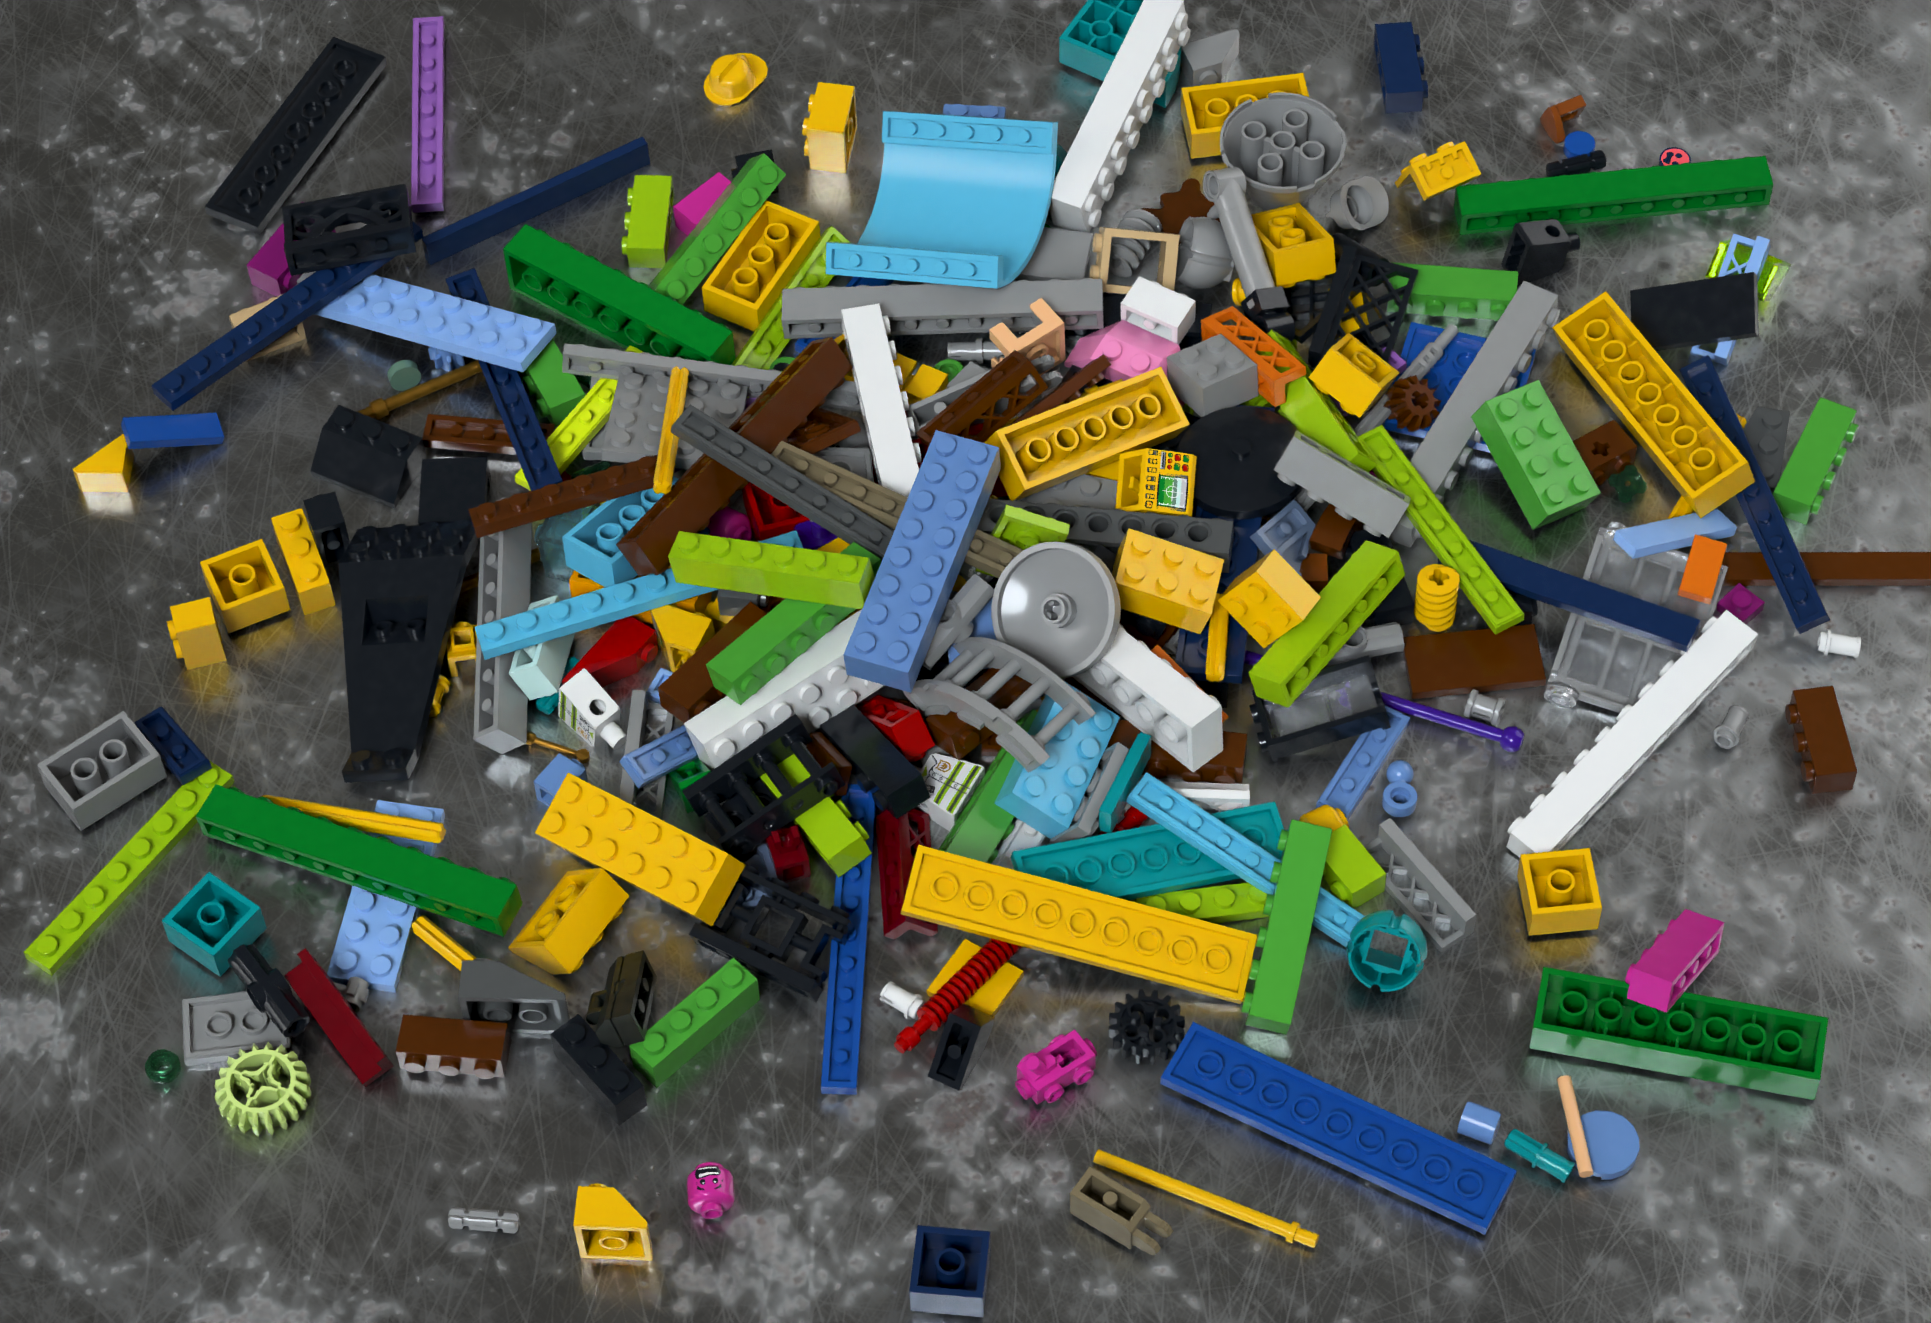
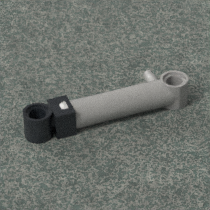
M1238 167L1209 170L1203 177V192L1210 202H1214V205L1207 213V217L1220 219L1246 297L1241 302L1244 314L1266 334L1272 329L1292 342L1295 337V323L1288 312H1283L1289 305L1283 287H1275L1245 198V175Z

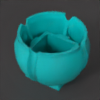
M1379 910L1368 914L1353 927L1350 933L1351 940L1348 941L1346 948L1347 959L1355 977L1366 987L1370 988L1376 984L1379 985L1381 992L1396 991L1406 987L1420 975L1424 967L1423 961L1428 953L1427 941L1422 929L1411 917L1404 913L1401 916H1397L1393 910ZM1378 930L1408 939L1404 957L1370 948L1374 931Z

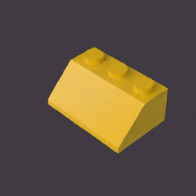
M603 868L567 871L508 949L552 975L571 974L583 964V956L602 939L604 935L603 930L609 922L615 920L622 913V905L629 895Z

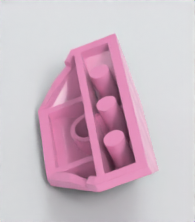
M1121 320L1080 338L1064 362V366L1070 368L1072 365L1083 368L1104 354L1111 365L1102 371V374L1105 376L1104 378L1113 382L1119 379L1125 381L1158 367H1162L1168 379L1167 357L1181 350L1178 344ZM1176 395V397H1177V399H1178V401H1179L1181 407L1183 408V406L1185 405V402H1183V401Z

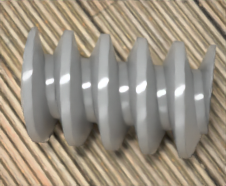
M1131 209L1125 213L1117 228L1161 232L1162 224L1157 217L1146 210ZM1112 237L1108 271L1119 277L1128 278L1132 276V270L1137 269L1140 264L1139 261L1143 260L1145 252H1148L1154 240Z

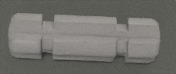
M452 1207L448 1215V1224L450 1228L464 1229L465 1226H469V1230L498 1232L499 1229H503V1233H516L519 1229L520 1217L519 1213L513 1211H504L503 1214H499V1210L470 1208L469 1211H465L463 1207Z

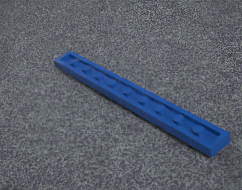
M848 784L847 793L842 795L841 801L852 815L848 820L852 824L858 821L870 838L865 842L872 854L838 878L836 875L834 906L850 915L849 920L855 927L852 935L848 934L845 946L831 939L821 1094L857 1095L876 803L870 791L864 793L858 784Z

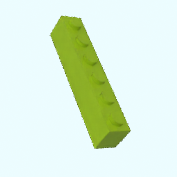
M1271 329L1267 335L1306 366L1305 376L1285 384L1286 403L1279 405L1278 413L1280 416L1292 423L1300 433L1369 473L1377 465L1371 454L1329 395L1320 392L1314 386V382L1308 378L1312 371L1291 341ZM1257 351L1258 355L1273 356L1272 352ZM1275 367L1280 373L1291 369L1290 367Z
M683 531L678 532L668 555L676 583L856 609L863 608L875 579L870 558Z
M1366 540L1352 554L1351 558L1318 594L1321 598L1306 618L1276 640L1272 647L1248 672L1257 697L1287 708L1292 705L1405 576L1397 550Z

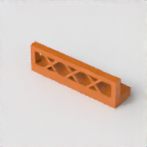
M1233 306L1201 319L1202 341L1222 334L1257 364L1258 394L1274 407L1286 403L1285 384L1305 376V365ZM1230 319L1237 323L1236 326L1221 324ZM1239 336L1254 337L1255 340H1240ZM1257 351L1272 352L1273 356L1258 355ZM1275 367H1290L1291 369L1280 373Z

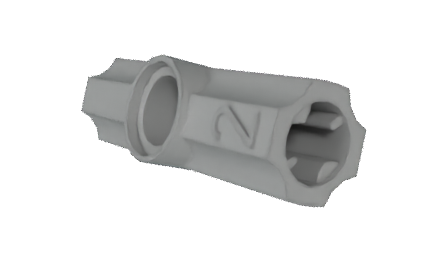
M973 574L954 598L948 600L922 664L927 669L931 670L953 643L957 644L970 637L974 628L972 620L993 597L994 589L980 576Z
M1392 622L1367 628L1360 626L1326 666L1341 664L1367 655L1375 657L1404 651L1405 643L1400 623Z

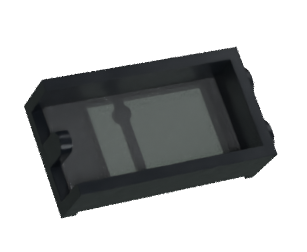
M1369 655L1322 669L1289 708L1257 697L1255 691L1252 690L1255 704L1249 705L1254 723H1261L1263 729L1262 732L1257 733L1262 752H1270L1273 763L1278 762L1280 758L1382 728L1384 730L1391 728Z

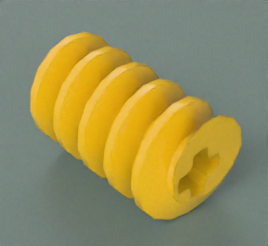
M1431 564L1422 568L1417 575L1414 615L1420 623L1431 631H1445L1452 626L1455 620L1460 575L1455 569L1442 564Z

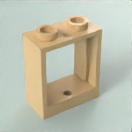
M1099 227V233L1094 234L1092 245L1093 252H1097L1096 265H1091L1089 278L1102 279L1103 292L1127 294L1132 286L1107 284L1112 237L1161 241L1157 283L1174 291L1180 235Z

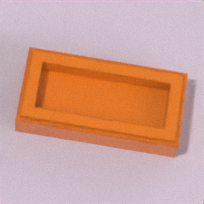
M1695 534L1678 596L1710 605L1727 543Z

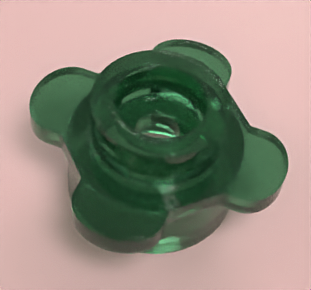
M1626 465L1624 471L1619 474H1612L1608 479L1609 485L1615 488L1618 493V500L1622 503L1630 502L1634 495L1637 493L1643 494L1647 490V483L1643 481L1641 474L1634 465ZM1626 481L1630 482V487L1625 485Z

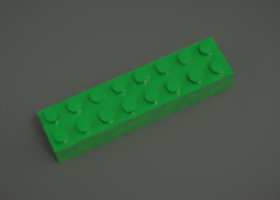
M525 224L503 248L510 289L624 349L632 345L652 355L681 357L683 359L703 362L713 361L726 365H731L736 359L733 331L726 325L716 323L704 317L699 311L691 310L679 304L674 298L664 296L652 290L647 284L639 283L627 277L622 271L612 269L600 263L597 258L587 256L575 250L570 244L562 243L550 237L541 229H535Z
M1543 967L1530 1049L1815 1100L1821 1079L1828 1026L1827 1017L1684 992L1666 1013L1627 999L1629 984H1626L1625 981Z

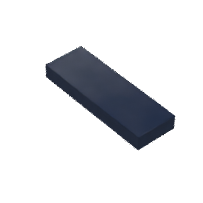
M162 706L134 722L160 754L162 762L182 785L187 784L212 768L209 759Z

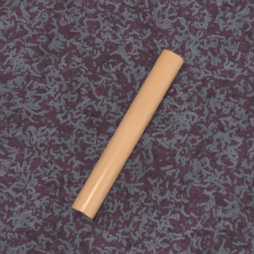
M1569 1075L1560 1076L1557 1079L1578 1173L1582 1178L1590 1177L1593 1175V1169L1572 1079Z

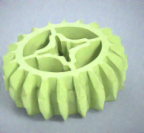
M267 1042L264 1049L259 1050L258 1046L253 1043L251 1052L246 1053L244 1050L239 1049L238 1059L228 1057L227 1064L229 1068H220V1079L215 1080L217 1092L214 1097L217 1105H219L221 1116L227 1118L232 1128L238 1125L240 1131L244 1134L252 1128L253 1133L257 1136L260 1135L262 1129H267L268 1133L273 1136L274 1127L280 1125L281 1128L287 1130V1120L291 1119L298 1122V1111H306V1099L311 1098V1089L309 1087L311 1085V1078L307 1074L305 1063L302 1060L299 1061L294 1051L287 1053L286 1048L282 1044L274 1050L269 1042ZM280 1074L290 1079L288 1089L282 1087L279 1081ZM238 1089L244 1091L247 1102L245 1105L236 1100Z

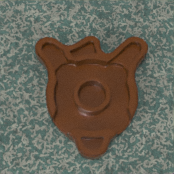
M1190 178L1183 182L1180 191L1163 193L1160 196V205L1163 208L1141 209L1150 212L1159 219L1162 224L1161 232L1179 234L1184 221L1188 217H1207V213L1214 205V202H1210L1201 193L1199 181Z

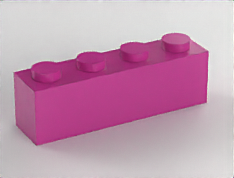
M1687 909L1676 920L1672 919L1668 924L1667 930L1663 934L1659 933L1653 946L1643 951L1640 960L1636 964L1632 963L1625 979V983L1629 984L1627 999L1667 1013L1719 953L1725 922Z

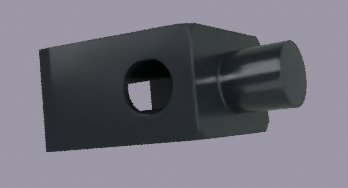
M1556 219L1516 223L1501 265L1505 271H1518L1517 287L1521 286L1523 281L1530 283L1559 272L1563 267L1567 253L1580 249V238L1576 232L1566 233L1560 222Z

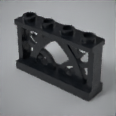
M399 184L282 207L285 240L284 252L291 276L416 252L412 208L406 185ZM358 222L367 224L360 229L339 233L331 232L337 226Z

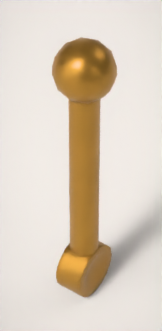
M527 732V745L535 743L576 757L582 764L587 763L590 759L589 752L586 749L576 751L538 738L533 732Z

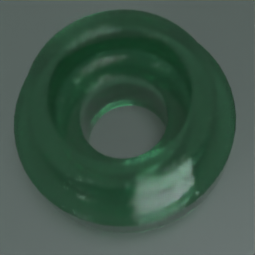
M165 1049L153 1052L145 1064L147 1077L156 1084L172 1082L181 1071V1062L178 1056ZM162 1066H169V1068L164 1071H158L159 1068Z

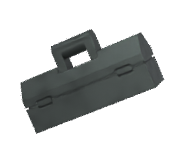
M644 950L625 955V957H618L609 968L605 990L591 995L586 1021L592 1025L597 1024L595 1033L601 1044L620 1048L624 1044L627 1046L645 1040L657 976Z

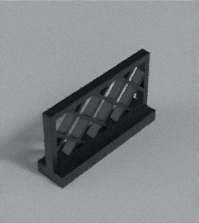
M1345 245L1309 348L1308 363L1311 365V368L1315 369L1327 351L1346 335L1341 328V323L1351 318L1355 319L1360 329L1350 334L1355 338L1365 335L1371 344L1368 348L1376 352L1379 357L1389 364L1419 270L1357 254V248ZM1364 266L1374 269L1378 276L1364 282L1359 275L1360 267ZM1396 275L1409 278L1407 285L1396 290L1388 280ZM1383 282L1389 293L1375 299L1368 288ZM1363 291L1369 302L1355 308L1349 299L1351 296ZM1393 299L1399 310L1386 316L1379 305ZM1374 309L1380 320L1365 325L1360 314ZM1385 326L1390 333V337L1377 343L1371 331Z

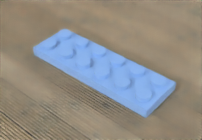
M377 800L374 810L376 813L442 824L445 819L444 809ZM372 832L367 834L375 838L379 836L385 837L394 844L405 848L415 847L432 857L435 855L438 844ZM352 886L327 972L330 979L335 983L347 985L350 977H359L368 982V989L396 993L413 933L412 923L417 919L419 908Z

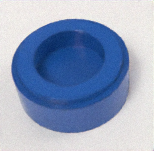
M1572 132L1564 140V154L1567 158L1582 154L1590 156L1589 152L1595 151V139L1587 132Z

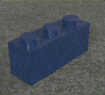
M1412 22L1375 24L1373 45L1385 114L1422 111L1423 99L1428 98L1427 80H1422L1421 75H1424L1423 57H1418L1417 52H1420L1419 34L1413 33Z

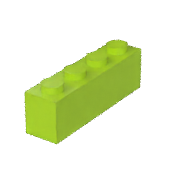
M795 754L777 765L793 788L810 777V774ZM766 773L760 776L764 785L777 799L782 796ZM832 796L798 816L793 822L799 826V830L839 878L872 854L865 842L870 838L858 821L852 824L848 820L852 815L841 800L834 803L831 799Z

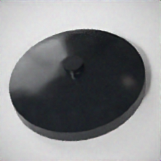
M1247 406L1217 410L1196 421L1185 432L1177 448V452L1193 454L1197 457L1193 503L1208 513L1230 519H1253L1266 516L1289 504L1298 495L1302 487L1298 484L1290 486L1277 477L1279 473L1274 471V468L1297 428L1287 419L1272 411Z

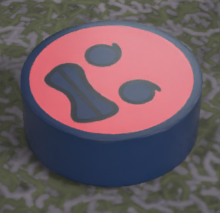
M1667 148L1660 154L1658 166L1691 163V157L1681 148Z

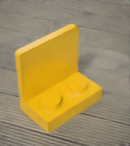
M1453 141L1437 148V153L1427 157L1426 153L1412 158L1409 161L1410 165L1400 171L1402 175L1395 181V185L1397 188L1415 182L1423 200L1426 201L1477 179L1481 172L1466 142L1463 141L1454 145Z

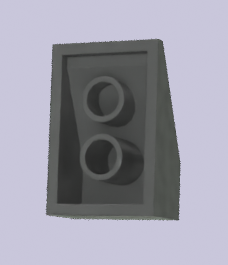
M486 958L462 960L458 1000L463 1020L508 1023L510 1033L551 1034L570 1020L565 993L499 961H491Z

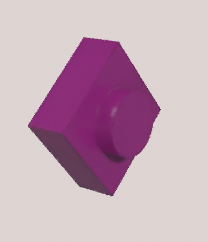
M1738 583L1717 602L1716 610L1720 614L1728 610L1747 625L1763 610L1765 602Z

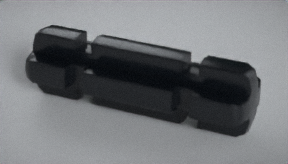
M1602 150L1589 152L1590 156L1582 154L1563 159L1562 163L1559 161L1551 162L1546 165L1547 177L1575 175L1589 172L1590 168L1593 170L1601 169L1606 166V156Z

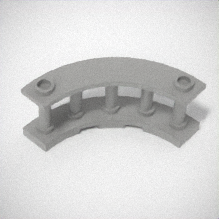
M969 637L954 644L953 647L960 655L934 679L916 681L911 693L903 691L904 695L924 717L935 714L947 715L952 711L957 713L959 720L979 730L984 726L998 735L996 742L1009 752L1028 773L1041 766L1050 757L1046 753L1044 745L1072 719L1080 725L1096 714L1091 708L1090 701L1083 693L1075 692L1067 683L1043 664L1010 645L984 637ZM983 668L1000 669L978 691L973 690L971 692L963 688ZM1014 675L1032 684L1007 709L1002 708L999 710L987 701ZM1045 693L1063 709L1035 736L1029 735L1016 723L1015 719Z

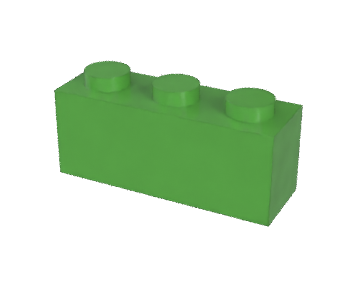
M552 338L528 368L521 373L524 376L522 381L529 396L534 394L537 399L535 403L542 418L547 417L550 423L555 424V427H557L584 398L585 392L574 374L562 373L563 355Z

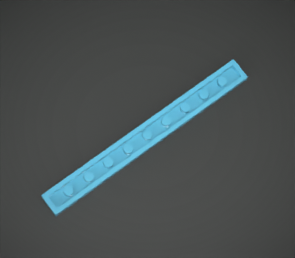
M796 530L759 541L761 543L803 548ZM669 568L659 575L649 574L474 628L484 660L718 589L676 583L672 568Z

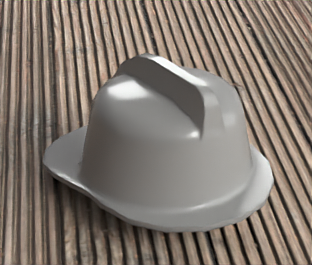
M1371 176L1360 177L1346 182L1339 190L1332 194L1330 198V211L1325 216L1326 218H1333L1335 223L1342 229L1365 230L1385 220L1389 211L1388 195L1383 185L1377 179Z

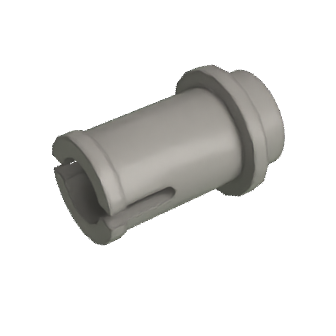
M1733 705L1728 709L1722 724L1714 729V741L1718 746L1730 749L1739 743V734L1749 719V713L1745 708Z

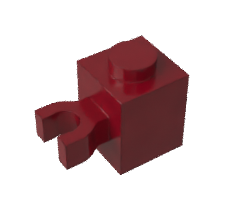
M799 826L782 827L779 830L772 831L771 836L765 840L777 878L787 884L811 877L809 857Z

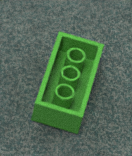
M1539 380L1485 401L1471 416L1533 530L1586 508L1601 494Z

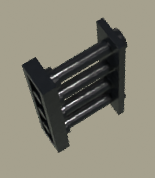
M796 714L682 790L699 818L707 812L710 813L725 834L717 839L724 852L736 859L745 855L751 848L771 836L772 831L781 829L846 785L833 762L822 768L807 749L806 745L812 742V739ZM793 754H795L810 774L809 778L794 788L777 766ZM765 773L782 795L766 807L748 785ZM735 793L739 794L753 814V816L737 827L720 805V803Z

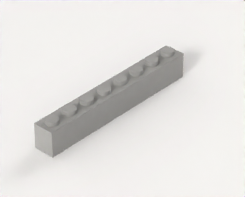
M532 523L480 537L477 626L528 610L531 585ZM477 638L473 740L500 754H504L526 744L528 697L509 675L515 651L484 660Z

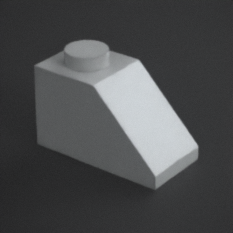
M1238 28L1190 41L1184 47L1181 46V68L1191 87L1216 84L1223 81L1239 53L1240 32Z

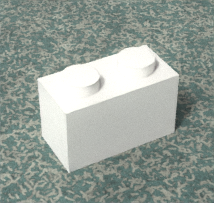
M1138 277L1121 302V320L1178 345L1195 322L1196 300L1191 299L1186 294L1177 293L1155 281H1149L1142 277Z

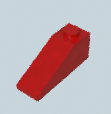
M632 616L616 620L562 679V685L584 668L602 688L639 672L646 663L652 662L658 653L656 630Z
M879 695L857 707L909 762L920 760L926 755L928 749L935 746L919 710Z

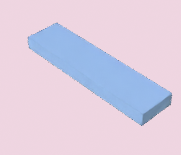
M1716 508L1701 519L1696 513L1616 530L1613 540L1632 559L1692 546L1695 534L1713 540L1734 536L1737 526Z

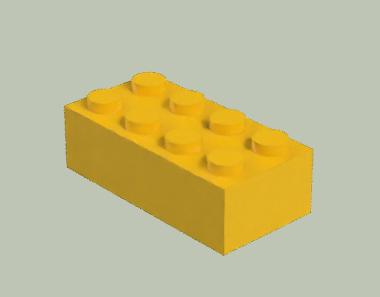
M1304 73L1181 88V116L1191 159L1221 155L1219 141L1222 125L1228 115L1243 102L1249 99L1254 102L1268 98V93L1278 92L1295 93L1309 97Z
M766 200L741 231L702 286L704 311L755 331L782 293V289L786 287L819 240V221Z

